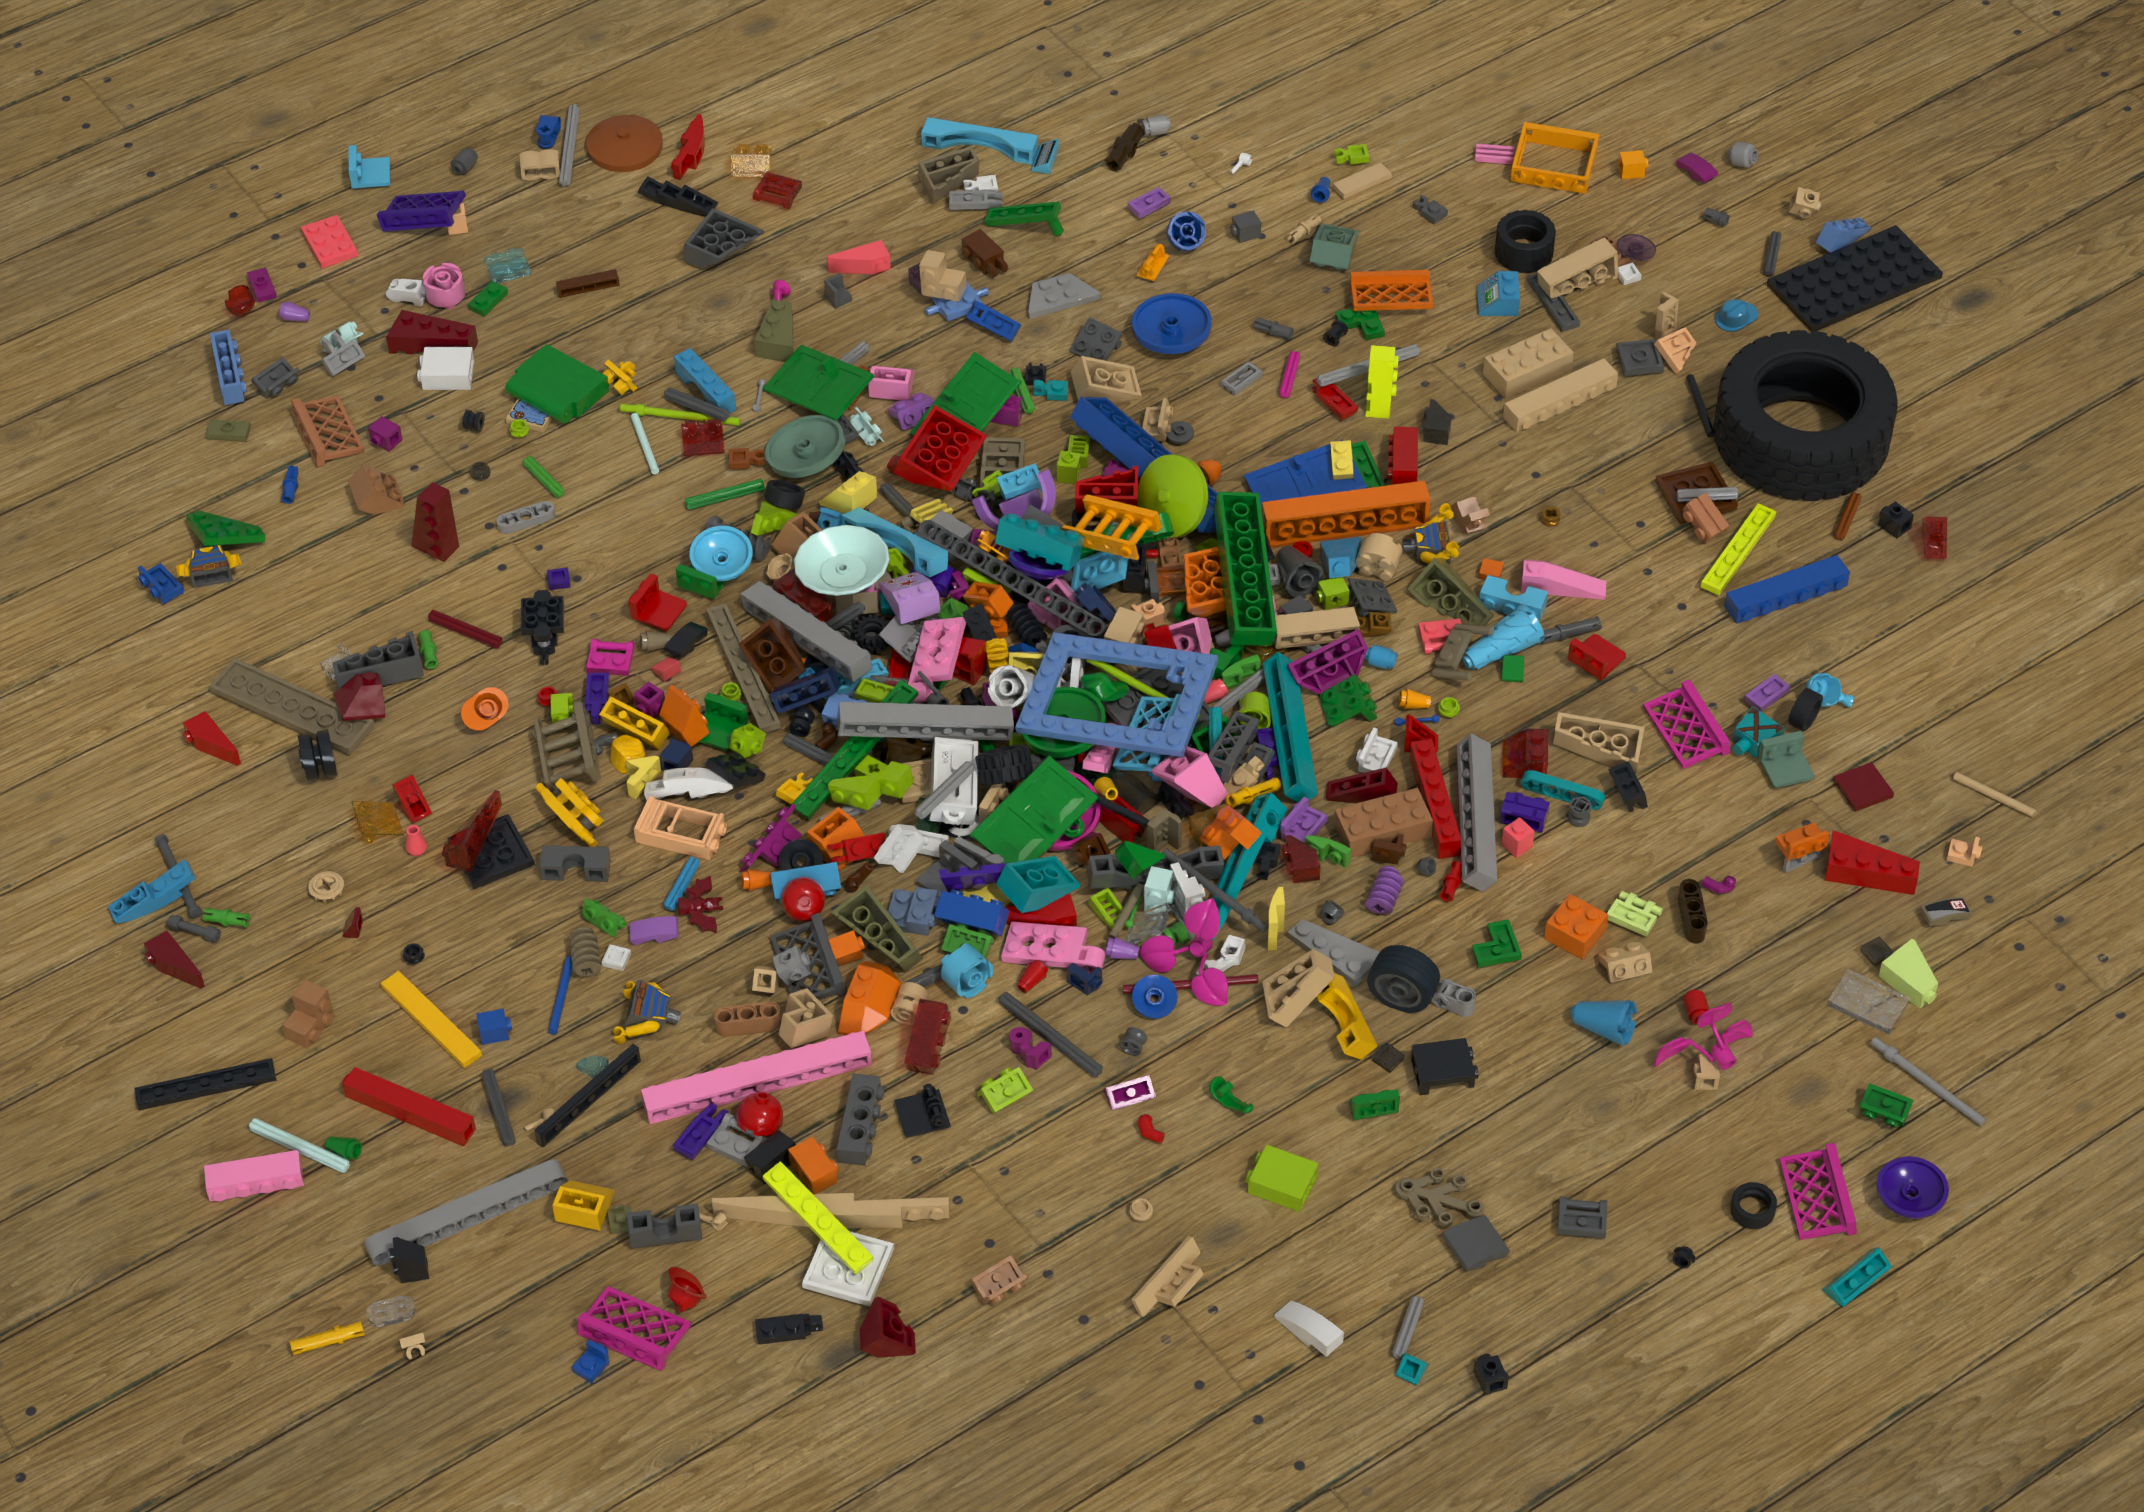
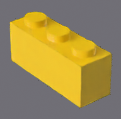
M611 696L599 714L606 724L639 739L641 742L657 750L661 749L670 734L664 723Z

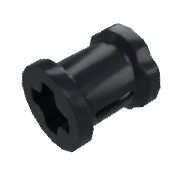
M1340 320L1333 321L1330 330L1323 334L1324 341L1328 345L1337 346L1340 343V338L1347 334L1348 327Z

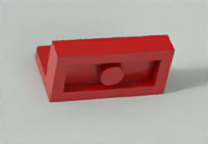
M1154 623L1145 625L1143 633L1148 646L1177 650L1168 624L1155 627Z

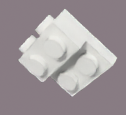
M1179 862L1170 864V870L1173 871L1174 902L1179 907V913L1184 921L1186 911L1194 904L1203 902L1205 891L1203 885L1198 884L1195 876L1188 878L1186 870H1182Z

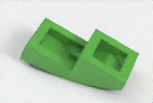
M1258 654L1234 663L1221 673V680L1227 689L1239 686L1243 682V678L1252 676L1260 669L1261 660Z

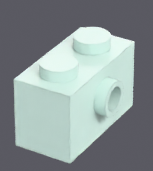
M1151 866L1144 887V914L1152 917L1166 918L1175 896V891L1173 890V871Z

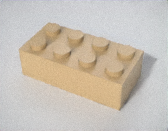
M1550 328L1484 357L1483 375L1506 399L1572 370L1574 352Z

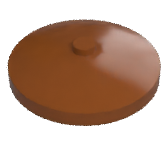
M618 115L596 124L587 136L586 147L588 156L597 166L614 172H629L639 170L654 162L662 151L663 139L658 126L649 119L636 115Z

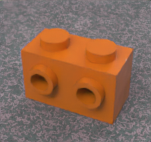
M974 582L962 596L969 605V609L982 603L988 617L1002 618L1014 604L1003 587L995 584Z
M813 1137L788 1149L791 1165L812 1194H817L838 1182L837 1172L839 1170L833 1159L829 1160L824 1146L821 1143L818 1144Z

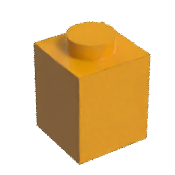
M1642 150L1619 153L1618 169L1621 178L1645 177V169H1648V159L1644 157Z

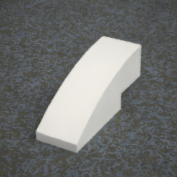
M1290 1301L1274 1314V1318L1308 1347L1313 1345L1326 1357L1343 1343L1344 1332L1319 1313L1300 1303Z

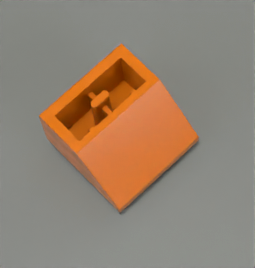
M671 685L668 688L659 714L670 733L681 742H686L690 746L695 745L710 733L706 726L708 722L699 711L701 707L694 698L689 699L683 689L678 690L675 686Z
M840 807L836 808L807 831V840L817 845L822 853L823 860L827 863H831L830 858L834 856H844L842 847L837 850H828L829 844L865 836L855 819ZM852 861L837 862L838 872H840Z

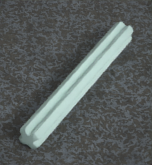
M253 1118L249 1123L250 1131L289 1149L298 1150L300 1154L337 1171L345 1173L350 1167L349 1160L260 1119Z

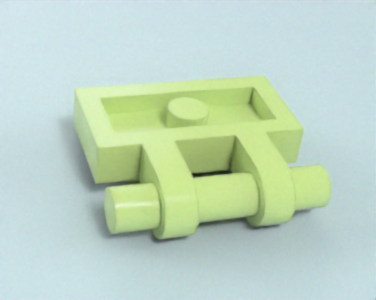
M1621 891L1619 899L1616 898L1607 914H1609V921L1647 937L1656 923L1657 916H1661L1663 908L1656 906V903L1649 900L1647 902L1638 898L1637 894Z

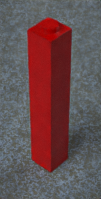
M354 1067L350 1074H347L343 1079L342 1085L345 1097L463 1147L476 1130L473 1116L357 1067Z

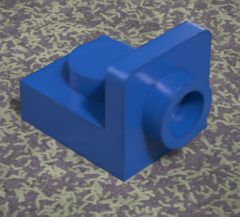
M589 1339L586 1342L587 1350L572 1366V1372L592 1384L610 1362L607 1348L603 1344L595 1343Z

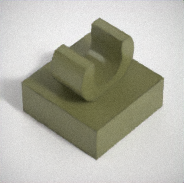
M623 1204L614 1205V1209H608L611 1234L629 1231L627 1213L632 1212L631 1206L623 1207Z

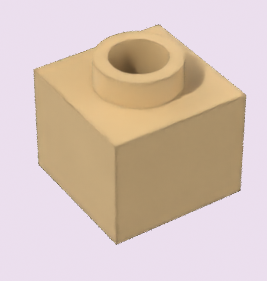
M755 967L752 991L777 992L779 976L777 975L776 968ZM766 974L771 976V982H767L764 979Z

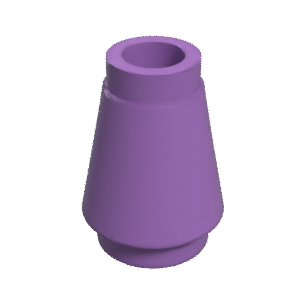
M289 301L287 303L282 302L279 317L286 321L308 322L310 310H306Z
M1109 937L1105 954L1114 959L1136 960L1139 946H1135L1117 937Z

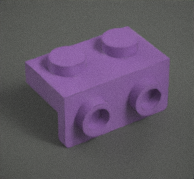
M921 392L915 393L906 401L900 400L895 402L894 406L888 408V412L891 417L898 419L902 430H907L918 423L934 401L931 396Z
M1303 797L1299 803L1294 805L1291 813L1282 819L1280 823L1281 839L1304 849L1305 838L1308 835L1315 836L1328 821L1327 815L1309 807L1308 798Z

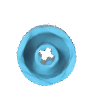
M968 943L963 944L953 953L945 955L941 960V978L961 997L971 998L978 995L987 986L985 982L988 977L991 979L993 976V965Z

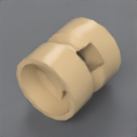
M913 982L901 984L897 999L894 1001L890 1012L894 1020L904 1025H915L918 1023L922 1008L928 997L926 989Z

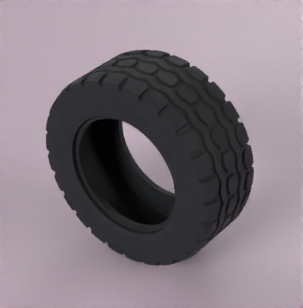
M1793 330L1790 334L1783 331L1773 333L1770 337L1767 335L1740 349L1732 357L1721 376L1713 425L1716 446L1723 461L1740 479L1745 478V482L1756 489L1763 488V492L1777 497L1782 495L1783 498L1790 500L1802 498L1803 501H1819L1821 497L1824 500L1837 498L1841 494L1843 496L1856 491L1858 487L1861 488L1866 485L1879 472L1888 456L1898 407L1894 382L1882 363H1879V360L1869 351L1865 352L1863 347L1852 341L1847 343V339L1832 334L1829 337L1824 332L1811 331V333H1807L1806 330ZM1783 400H1810L1833 409L1845 419L1846 423L1825 431L1797 430L1777 422L1763 408Z

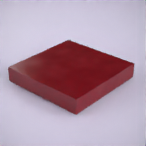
M1872 762L1833 777L1834 783L1855 812L1891 799L1894 796V792Z

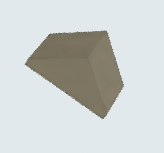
M877 592L835 596L836 615L858 601L865 605V610L862 614L879 613Z

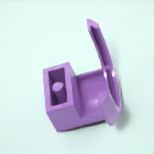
M1049 469L1037 473L1043 490V496L1040 488L1013 498L1002 500L999 506L1003 515L1016 514L1021 519L1031 504L1049 516L1056 500V487ZM984 496L972 499L980 519L988 527L997 531L1000 519L990 511Z

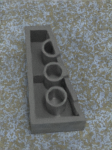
M413 631L405 633L406 637L401 639L392 638L388 640L389 644L379 648L376 645L370 647L364 654L355 653L333 662L332 665L338 690L356 674L367 672L378 673L382 686L424 676Z

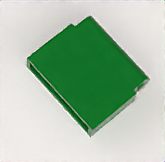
M546 344L515 369V374L508 380L505 390L511 396L562 424H566L573 417H580L609 392V384L606 375Z

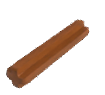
M1852 492L1835 530L1834 537L1836 539H1845L1862 496L1860 493Z

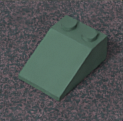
M1321 223L1313 239L1310 262H1314L1317 266H1333L1337 270L1348 269L1359 236V230Z

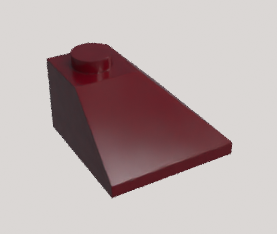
M378 673L356 674L334 693L333 698L343 721L385 718L383 688Z

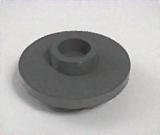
M1177 421L1170 424V432H1167V439L1176 444H1184L1193 438L1194 429L1189 423Z

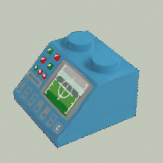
M1498 271L1477 285L1479 316H1518L1520 304L1518 271Z

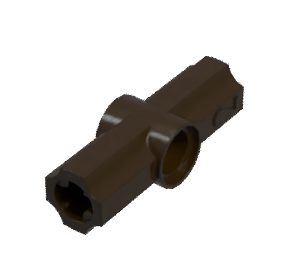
M1133 123L1129 125L1122 137L1118 136L1116 138L1113 150L1106 159V165L1110 170L1115 172L1121 170L1127 159L1134 157L1137 144L1144 135V129L1140 124Z

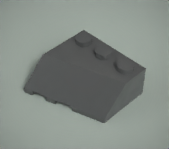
M712 208L685 242L683 260L700 268L717 263L764 234V230Z

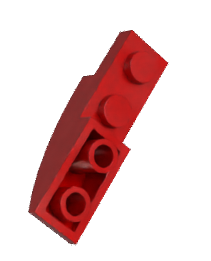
M700 114L690 122L689 128L681 136L683 147H681L679 155L671 163L674 179L681 180L688 168L696 170L702 159L705 148L703 119Z

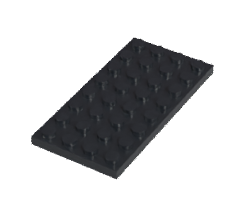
M1895 225L1773 276L1767 280V285L1810 331H1819L1941 279L1943 272Z

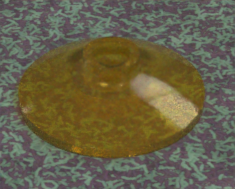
M1244 645V648L1255 655L1258 654L1261 661H1266L1277 652L1283 655L1286 653L1285 648L1275 649L1274 645Z

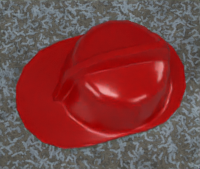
M669 1268L668 1274L671 1282L668 1297L674 1302L679 1312H684L687 1308L693 1309L701 1299L707 1298L701 1283L694 1275L682 1268Z

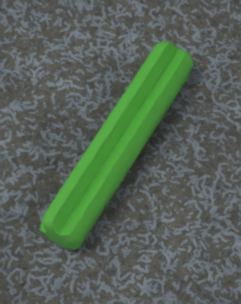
M1013 367L1009 374L1021 380V384L1015 391L1018 397H1022L1024 412L1032 414L1035 410V405L1020 369Z
M532 456L523 459L524 466L555 497L559 498L564 495V488Z

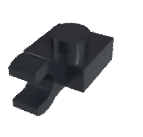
M1263 842L1255 859V863L1260 864L1259 879L1268 880L1270 866L1277 867L1281 844Z

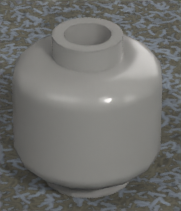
M1736 142L1730 147L1728 157L1733 166L1750 168L1757 162L1758 150L1752 143Z

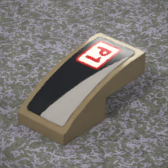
M1964 897L1941 899L1924 904L1919 908L1929 926H1946L1950 920H1969L1973 914Z

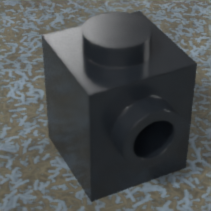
M1895 501L1881 510L1879 526L1898 539L1911 529L1914 514Z

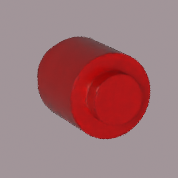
M1693 989L1688 991L1683 997L1688 1019L1697 1025L1698 1018L1704 1012L1710 1010L1705 993Z

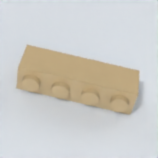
M1354 607L1275 616L1277 633L1273 643L1275 649L1331 643L1360 629V624Z

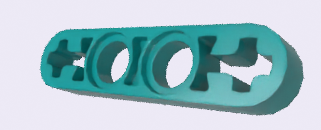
M1527 770L1521 779V785L1524 789L1568 803L1575 797L1585 796L1591 802L1592 810L1601 809L1605 800L1604 793L1598 789L1537 771ZM1548 785H1552V786H1554V787L1557 788V789H1553V788L1549 787Z

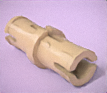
M1313 214L1306 221L1298 223L1295 229L1286 234L1288 242L1292 240L1290 243L1295 244L1302 237L1310 235L1314 228L1321 225V218L1317 217V214Z

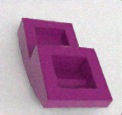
M1691 152L1676 160L1678 168L1690 171L1692 179L1703 183L1718 175V171L1710 163Z

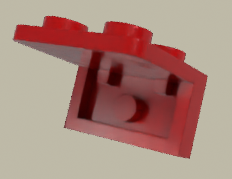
M650 573L646 580L641 582L635 594L630 596L628 605L632 619L662 631H668L687 607V601L659 590L658 576Z
M1592 634L1583 643L1574 638L1569 644L1568 660L1601 681L1626 658L1624 651L1597 634Z

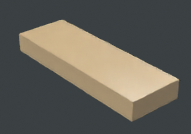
M1380 162L1333 183V189L1343 199H1346L1391 179L1392 173Z

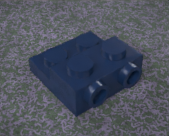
M1086 582L1075 591L1079 606L1084 610L1088 609L1090 612L1097 607L1099 609L1097 611L1098 615L1104 621L1108 620L1111 623L1117 610L1093 582L1089 585Z

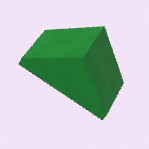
M1124 841L1115 850V855L1132 880L1150 870L1151 866L1155 867L1165 858L1163 853L1128 841Z

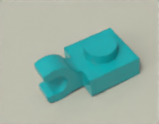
M1034 380V396L1044 395L1047 396V400L1067 401L1068 381L1048 380V384H1045L1042 380Z

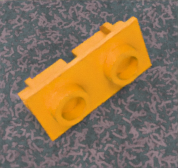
M1157 244L1153 247V250H1151L1136 274L1137 277L1151 281L1156 280L1170 255L1165 254L1162 244Z

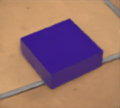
M568 567L547 570L550 590L571 588Z

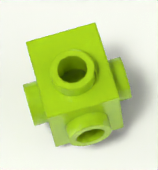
M751 723L739 727L731 734L729 748L741 754L744 758L762 751L766 733Z

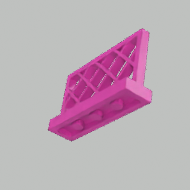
M1689 679L1681 682V688L1643 704L1645 711L1683 769L1721 753L1724 756L1730 753L1728 737ZM1681 696L1683 699L1682 705L1671 703L1672 699ZM1655 706L1665 707L1662 714L1653 712L1651 708ZM1668 708L1679 710L1677 717L1666 715ZM1683 711L1692 713V720L1682 719ZM1663 721L1675 722L1673 728L1663 727ZM1678 723L1688 725L1687 732L1676 730ZM1692 728L1703 729L1702 735L1691 734ZM1673 736L1684 737L1683 743H1673ZM1688 739L1699 741L1697 748L1686 746ZM1705 742L1712 744L1714 748L1703 750L1701 746ZM1683 751L1694 753V756L1684 760L1682 754Z
M1835 1143L1826 1144V1149L1781 1157L1780 1164L1800 1240L1847 1232V1236L1857 1234L1856 1220ZM1823 1157L1824 1163L1819 1169L1810 1165L1813 1159ZM1797 1163L1801 1167L1797 1173H1794L1787 1169L1786 1164ZM1805 1169L1816 1173L1810 1181L1800 1176ZM1820 1176L1829 1180L1825 1188L1815 1184ZM1796 1181L1807 1185L1801 1193L1792 1189ZM1811 1188L1821 1193L1816 1200L1805 1196ZM1825 1195L1834 1200L1830 1208L1820 1204ZM1801 1200L1811 1204L1806 1213L1797 1208ZM1815 1208L1826 1212L1821 1220L1811 1216ZM1831 1215L1839 1219L1840 1225L1829 1226L1825 1222ZM1806 1220L1817 1225L1814 1230L1803 1232L1802 1226Z
M609 1286L606 1287L587 1313L582 1312L577 1319L578 1335L596 1343L599 1342L607 1348L659 1371H662L665 1367L667 1357L691 1327V1322ZM612 1296L618 1299L619 1302L606 1305L605 1300ZM634 1306L639 1308L640 1312L627 1314L625 1308ZM622 1310L623 1315L610 1317L609 1311ZM603 1312L606 1315V1319L601 1320L593 1317L594 1314ZM655 1315L660 1317L661 1321L648 1323L646 1317ZM642 1318L644 1324L631 1327L629 1320ZM625 1321L627 1328L620 1329L613 1326V1324ZM674 1324L681 1327L678 1331L669 1332L667 1326ZM663 1327L664 1334L652 1336L650 1329ZM647 1331L648 1337L640 1338L634 1335V1333ZM667 1340L668 1345L666 1348H663L654 1342Z

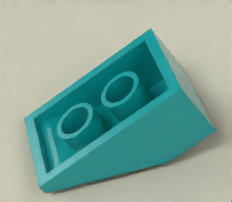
M1056 856L1006 863L996 883L1021 913L1039 910L1078 889L1081 885Z

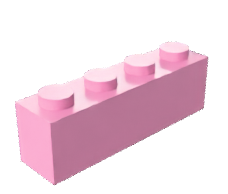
M298 1150L204 1166L205 1185L210 1202L304 1186L302 1162Z

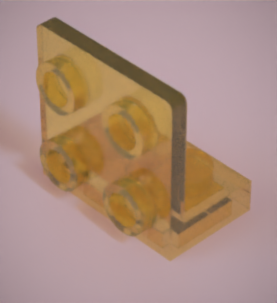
M746 144L737 145V148H734L731 153L732 177H770L772 147H768L766 144H759L756 147H749Z

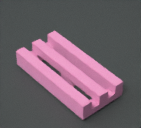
M1476 143L1475 161L1513 165L1515 147Z

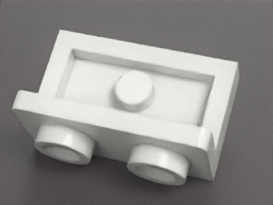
M1373 727L1371 733L1367 734L1364 739L1363 750L1359 749L1357 753L1358 771L1365 773L1385 767L1388 769L1397 750L1398 742L1377 736L1378 728Z
M897 824L891 830L886 841L879 847L874 859L879 864L893 865L899 873H904L926 839L915 826Z

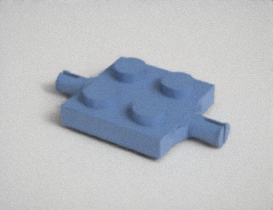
M966 281L967 287L959 302L931 297L935 305L925 308V313L929 316L938 312L947 321L967 315L968 312L971 313L975 300L983 304L980 297L989 295L988 288L984 287L974 290Z

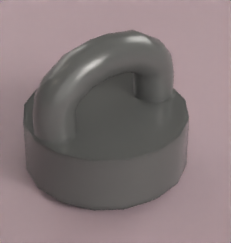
M1326 900L1322 906L1321 918L1328 924H1335L1345 912L1337 903L1332 900ZM1326 912L1333 916V918H1328Z

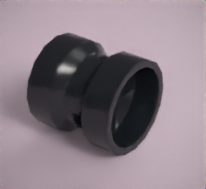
M805 707L796 708L793 720H791L789 725V731L797 737L808 736L815 719L814 712Z

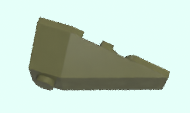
M1434 558L1407 588L1422 604L1454 619L1460 618L1463 624L1485 626L1494 616L1460 575L1443 558Z

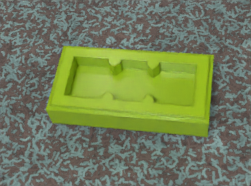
M863 678L855 691V698L872 703H881L894 687Z

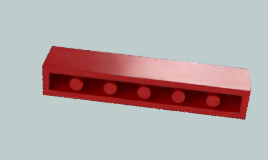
M1432 739L1413 741L1410 745L1409 759L1418 790L1433 819L1432 839L1438 859L1458 857L1461 850V836Z

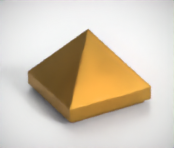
M626 682L607 692L609 697L611 696L627 705L635 702Z

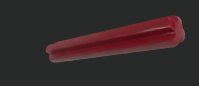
M431 610L428 614L430 622L494 648H499L503 643L502 637L439 611Z

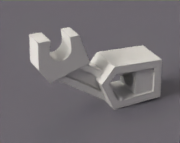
M1228 935L1220 951L1221 958L1217 961L1205 960L1203 969L1212 967L1224 972L1231 966L1240 965L1246 948L1245 939Z

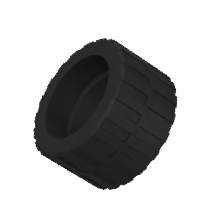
M1517 210L1503 216L1500 222H1498L1496 232L1495 256L1498 262L1511 271H1518L1519 273L1537 272L1550 264L1554 254L1556 236L1554 223L1544 214L1533 210ZM1526 239L1535 243H1520L1515 240Z

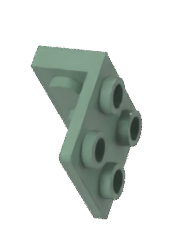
M1802 731L1763 739L1760 742L1758 758L1775 789L1814 780L1815 775L1802 752L1805 738Z

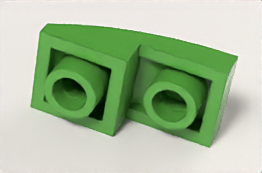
M1308 835L1305 838L1304 852L1310 857L1316 858L1320 862H1323L1328 857L1333 863L1339 864L1344 868L1350 864L1351 849L1347 846L1319 836Z

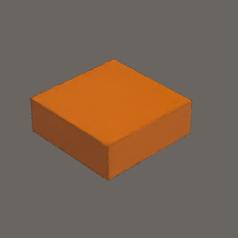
M1484 558L1479 571V578L1486 579L1488 575L1500 578L1504 562Z

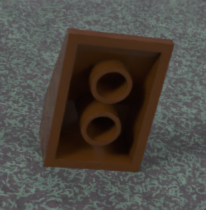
M769 619L738 644L770 692L778 686L794 681L807 670L792 637L778 619Z

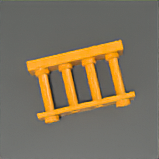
M1087 494L1083 499L1086 510L1085 515L1076 527L1063 525L1062 530L1076 531L1079 535L1084 536L1083 547L1138 560L1137 542L1146 530L1159 532L1162 525L1157 511ZM1093 517L1102 518L1093 532L1084 530ZM1111 521L1120 523L1111 536L1102 534ZM1128 526L1138 527L1128 541L1119 539Z

